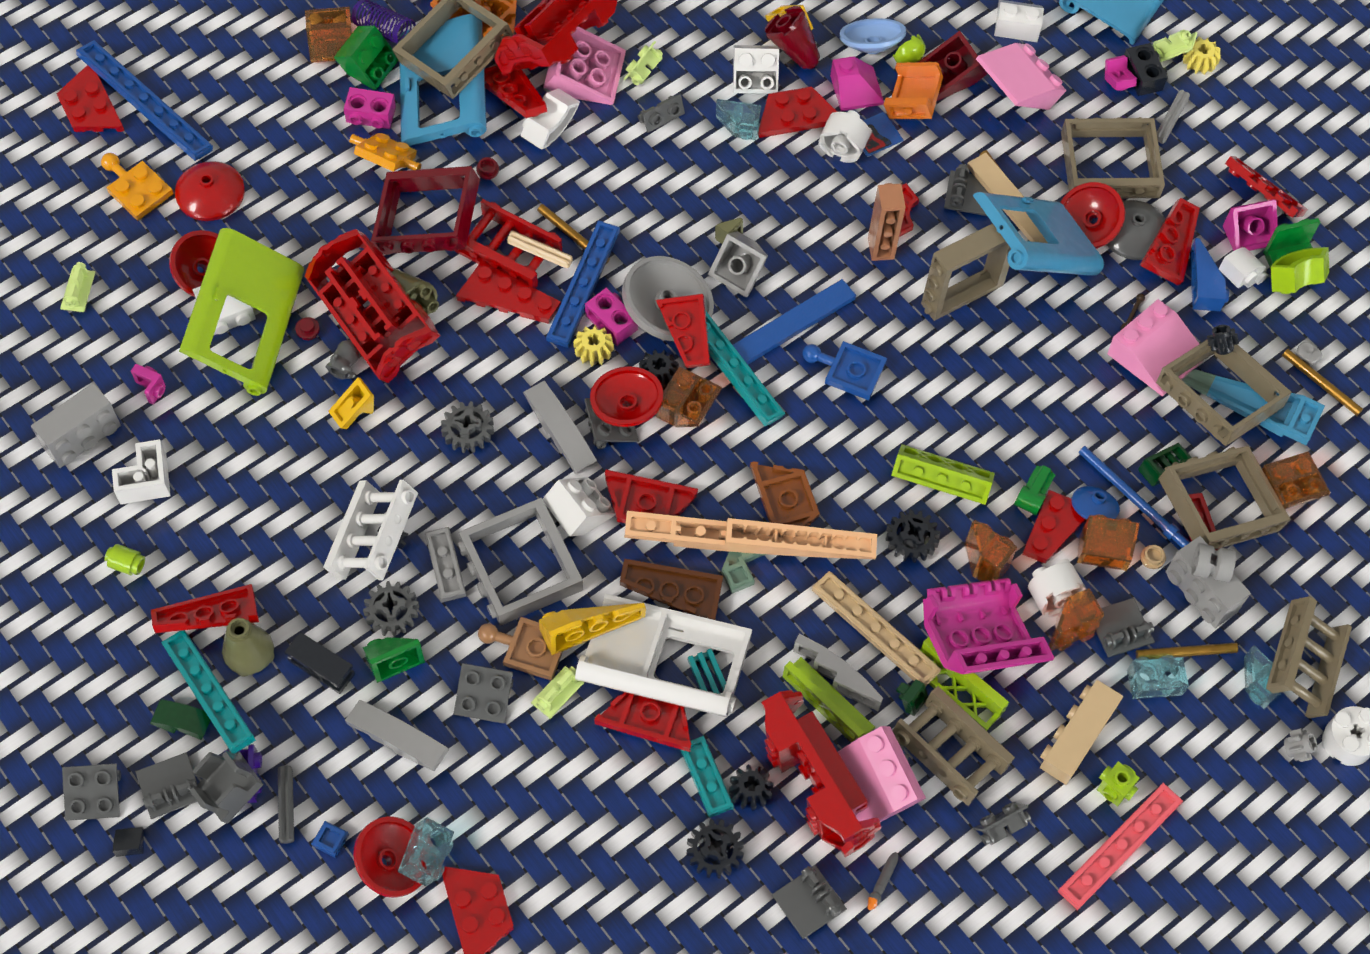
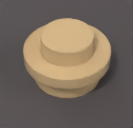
M1150 545L1142 550L1140 559L1145 567L1159 569L1164 565L1166 555L1160 546Z

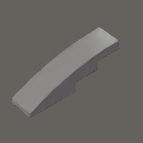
M545 381L523 392L546 434H550L560 454L563 453L574 474L597 461L571 417Z
M799 633L793 652L813 660V668L819 674L834 680L832 686L841 695L879 711L883 697L860 673L824 646Z
M362 700L358 701L345 719L349 726L368 734L372 740L391 748L396 754L432 771L436 770L449 751L446 746L425 733Z

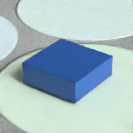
M324 821L311 845L336 858L349 833Z

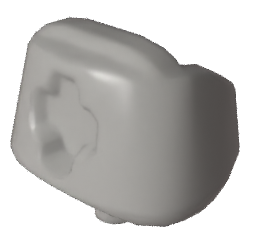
M1302 342L1297 348L1296 355L1308 362L1310 367L1322 358V352L1311 343Z

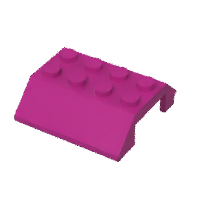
M1009 578L992 580L991 582H974L969 585L948 586L947 589L946 587L927 589V598L923 599L924 627L944 668L960 674H969L1053 661L1055 657L1044 637H1030L1016 609L1023 595L1017 583L1011 585Z

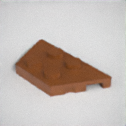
M750 462V468L769 523L808 527L819 518L820 513L804 470L796 468L786 469L778 465L769 467L758 465V462Z

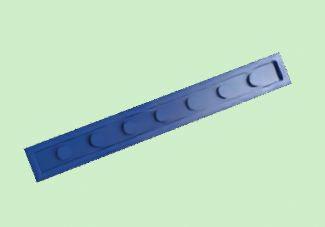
M95 40L76 49V55L194 161L213 151L211 143Z

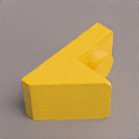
M358 377L328 412L341 429H348L361 413L372 414L374 412V395L363 380Z

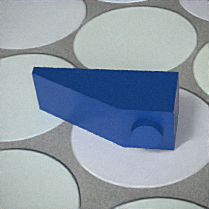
M1195 238L1190 250L1192 309L1221 311L1224 303H1227L1229 300V289H1226L1225 278L1200 238Z

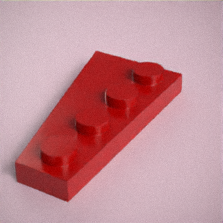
M1230 156L1225 164L1230 167L1228 171L1238 178L1241 176L1247 181L1246 184L1255 191L1259 190L1265 195L1264 197L1267 200L1275 199L1277 206L1290 217H1303L1308 210L1236 156Z
M1183 198L1178 199L1145 254L1140 266L1176 285L1181 284L1184 281L1200 207Z
M482 261L456 295L457 301L465 302L466 300L476 303L477 306L498 308L500 312L520 314V317L550 324L561 305V301Z
M252 584L151 610L152 626L155 633L228 626L235 618H244L252 623L259 622Z

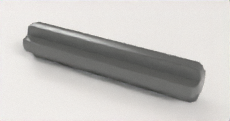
M288 765L278 767L279 841L282 844L294 842L293 769Z

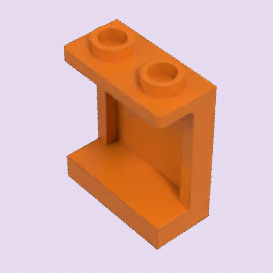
M937 62L896 63L895 69L898 77L892 98H885L884 107L889 119H932L943 80L939 64Z

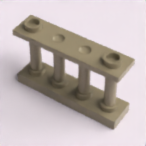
M1311 596L1291 600L1266 689L1271 693L1292 691L1308 702L1305 714L1307 718L1328 716L1352 626L1349 624L1330 627L1315 616L1314 611L1317 601ZM1310 625L1327 636L1324 648L1308 637ZM1304 647L1321 658L1318 670L1302 659ZM1298 669L1315 681L1312 692L1295 681Z
M937 686L931 691L925 702L928 708L909 725L900 719L895 725L893 733L900 745L905 746L953 792L958 800L963 801L969 806L979 792L975 786L992 770L1002 775L1015 757ZM934 716H938L947 726L927 743L916 732ZM955 733L966 744L946 761L936 750ZM972 752H976L986 762L966 780L955 768Z

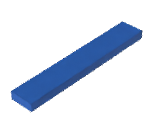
M598 220L546 336L548 342L569 348L584 315L585 303L591 299L620 233V227Z
M841 279L736 342L733 346L744 361L750 364L856 299V294Z

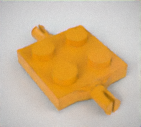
M377 133L368 139L352 134L349 139L350 143L356 145L355 155L393 172L399 168L421 169V163L413 161L417 150L410 148L404 142L390 139L386 134Z

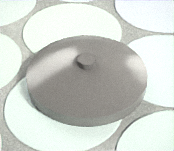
M653 256L642 259L630 269L624 279L622 298L628 314L641 329L657 338L674 341L656 300L703 294L705 310L710 317L713 314L714 301L708 284L694 268L678 259L666 256Z

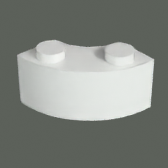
M559 88L547 92L542 98L546 103L547 112L541 113L536 117L526 118L522 125L521 137L540 149L546 148L561 135L573 118L580 101Z
M1245 247L1239 248L1225 256L1219 267V270L1237 288L1243 285L1249 288L1255 283L1259 285L1268 276L1266 266Z

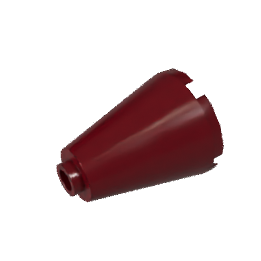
M800 6L789 7L785 9L786 14L781 17L777 14L769 21L765 28L766 36L801 68L812 69L819 63L820 53L808 20Z

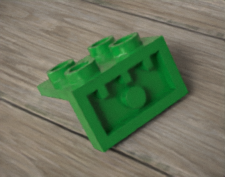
M1319 218L1303 219L1298 223L1289 225L1285 223L1275 229L1263 252L1270 268L1276 260L1284 255L1298 250L1313 248L1310 241L1320 224Z

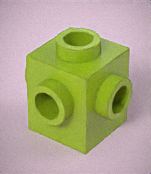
M1119 761L1113 768L1108 765L1099 777L1102 783L1097 791L1117 807L1124 798L1129 801L1138 790L1134 785L1139 780V777L1130 766L1121 764Z

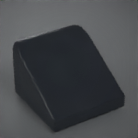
M136 827L115 830L113 853L115 856L144 854V828Z

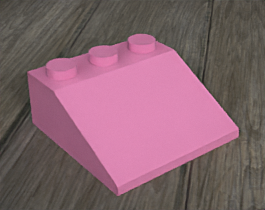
M577 26L576 31L571 35L579 49L572 55L573 58L565 64L558 62L548 67L544 88L550 91L559 88L575 99L612 105L615 100L626 50Z
M1013 43L981 54L976 58L1015 106L1050 110L1067 91L1062 86V80L1049 71V65L1044 60L1039 59L1035 55L1036 50L1027 43Z
M1157 299L1113 337L1107 354L1163 397L1167 392L1162 390L1156 383L1162 368L1198 346L1199 342L1179 315ZM1199 364L1192 367L1191 369H1189L1188 371H1186L1178 377L1182 380Z
M881 726L838 751L868 801V808L855 815L858 821L878 817L880 822L926 799L890 726Z

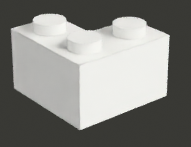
M160 439L135 443L137 465L112 469L114 493L120 505L171 496L167 456Z

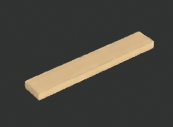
M987 153L967 163L970 172L988 193L1024 197ZM1004 210L1030 242L1048 243L1026 212Z
M827 572L812 586V591L913 681L918 680L924 683L926 687L941 672L940 667L832 572Z

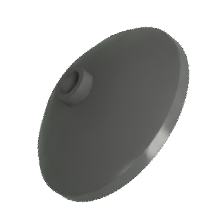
M1126 200L1123 201L1125 206L1124 224L1118 235L1106 245L1121 257L1131 260H1143L1166 218L1157 208L1146 202Z

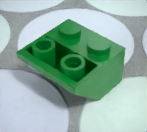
M375 25L357 26L334 56L346 74L373 90L379 87L398 62L392 47Z

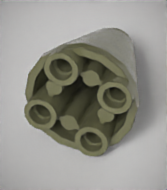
M393 268L392 274L410 299L422 306L427 315L438 309L437 291L429 282Z
M235 618L226 628L222 655L225 664L233 672L245 677L262 671L273 661L274 644L271 636L264 629L244 618Z

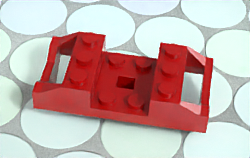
M542 0L514 27L515 35L506 36L502 39L494 60L502 74L527 68L533 70L539 66L549 67L558 62L565 64L573 58L572 55L579 49L571 35L576 31V27L578 26L584 30L593 26L597 28L603 27L615 13L618 0Z
M354 229L339 235L336 239L320 247L318 253L308 265L305 278L378 379L389 383L397 376L400 366L418 349L432 344L441 335L422 306L410 299L392 274L394 269L383 254L364 233ZM359 247L364 249L352 261L343 257L347 252ZM335 263L340 266L337 270L332 268ZM369 301L371 304L365 309L363 304Z
M780 691L761 702L765 710L764 723L767 739L764 742L767 746L765 747L768 753L766 754L773 768L778 766L782 773L799 763L801 764L798 766V769L805 780L809 778L814 785L811 788L813 795L806 798L807 825L814 836L819 834L822 841L837 848L844 857H847L863 848L875 837L874 833L882 828L880 820L876 817L858 821L855 815L868 808L866 797L813 711L799 719L795 718L794 713L804 703L801 691Z

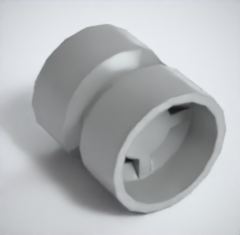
M1198 543L1192 560L1191 574L1203 578H1208L1212 575L1213 580L1229 583L1235 568L1236 551L1226 548L1215 550L1214 546Z

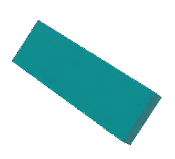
M701 736L691 740V751L687 752L681 749L680 751L708 817L711 818L734 809L732 800L705 737Z

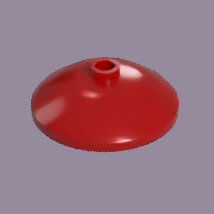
M217 161L202 162L190 167L180 176L175 186V198L179 208L187 216L201 221H214L227 217L240 206L245 195L244 182L239 172L232 166Z
M1088 182L1078 185L1070 190L1060 202L1095 248H1100L1111 242L1118 235L1124 224L1125 206L1123 200L1112 187L1104 183ZM1093 218H1098L1096 223H1091Z
M205 230L187 233L175 243L171 250L169 258L171 274L178 286L191 296L195 297L192 289L200 287L218 237L217 233ZM197 267L203 268L204 273H200Z
M631 366L619 367L606 372L597 379L591 389L590 402L594 413L602 421L619 427L636 426L650 420L659 411L663 403V388L658 378L645 369Z
M381 817L367 824L356 839L353 854L356 870L362 881L377 894L391 898L403 897L417 890L427 878L431 860L429 847L422 833L410 822L398 817ZM382 858L387 861V866L383 864Z

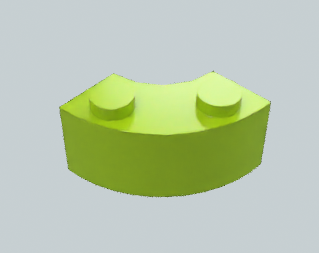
M1329 247L1298 250L1276 260L1271 266L1272 292H1280L1281 294L1296 293L1306 285L1325 283L1329 274Z

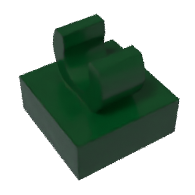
M915 680L911 686L902 682L896 689V692L900 693L898 698L902 700L906 713L912 716L916 715L928 698L925 684L918 680Z

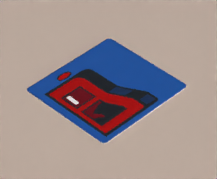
M884 112L863 120L872 130L863 150L867 157L904 141Z

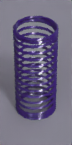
M359 0L352 10V21L356 26L373 25L376 19L374 25L377 28L379 27L383 37L396 44L407 33L408 21L410 23L409 32L412 29V24L416 26L414 20L370 0ZM366 2V3L361 7V9H360V11H359V14H358V22H357V19H356L357 10H358L359 6H360L362 3ZM369 4V5L364 9V11H363V13H362V18H361L362 24H361V22H360V13H361V10H362V8H363L365 5ZM369 6H371V8L366 13L365 23H363L364 13ZM371 10L370 16H369L368 20L366 21L367 15H368L369 11ZM405 22H406V23H407V26H406L405 33L403 34V36H402L400 39H398V37L402 34V32H403V30H404ZM403 24V27H402V30H401L400 34L397 35V34H398V31L400 30L401 25Z

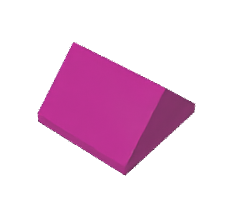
M1272 199L1230 209L1223 228L1233 251L1242 247L1250 251L1267 246L1275 229L1278 227L1276 200Z

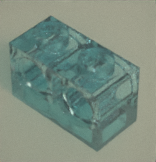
M1167 655L1153 660H1149L1147 657H1140L1132 661L1127 669L1132 699L1180 696L1189 687L1183 657L1174 658L1172 655ZM1165 671L1171 672L1175 678H1169ZM1139 673L1146 674L1150 680H1144Z
M428 817L417 823L398 872L424 886L439 880L445 868L443 866L444 859L453 847L451 840L454 831ZM430 837L434 839L435 845L431 842ZM421 860L425 862L427 869L422 866Z

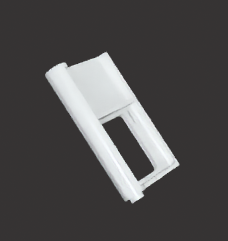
M605 594L602 606L642 602ZM644 603L646 606L644 618L591 639L586 654L581 655L577 665L576 680L727 717L728 713H733L737 698L733 696L750 643L752 629ZM667 639H674L733 654L734 659L723 693L716 694L655 678L654 674L665 641Z

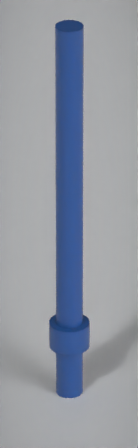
M1086 446L1080 449L1079 454L1163 530V535L1169 540L1173 539L1181 548L1190 543L1180 533V529L1174 523L1170 524Z

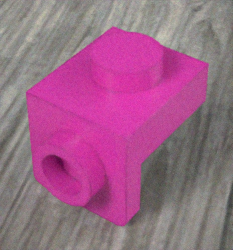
M1125 55L1105 60V80L1115 90L1119 91L1134 87L1137 83V78L1127 69L1128 58Z
M135 364L131 370L133 378L137 384L146 387L144 391L149 403L154 404L165 392L166 386L163 378L152 367H143Z

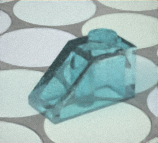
M717 99L715 116L733 137L743 140H756L761 105Z
M1254 645L1244 657L1245 691L1255 704L1265 709L1283 692L1271 693L1266 689L1273 663Z

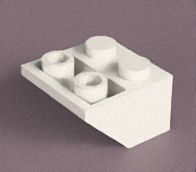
M734 45L733 93L770 94L778 92L779 47Z
M588 477L560 479L543 498L545 505L570 537L585 535L615 515L609 500L602 496L595 482Z

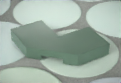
M728 553L721 574L732 594L755 584V580L746 563L766 554Z

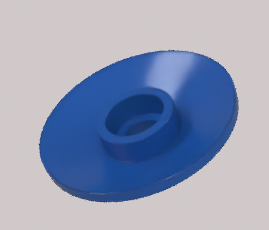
M1080 487L1073 493L1071 498L1075 511L1084 519L1094 523L1106 524L1113 522L1120 512L1117 500L1110 493L1098 487Z

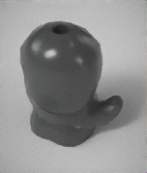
M351 340L341 341L331 356L330 362L325 367L336 378H355L356 373L352 372L351 366L358 361L361 354Z

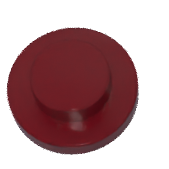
M485 157L477 164L476 171L479 177L492 179L498 175L499 165L493 158Z
M305 317L297 322L295 330L297 335L303 340H313L318 335L320 327L317 320Z

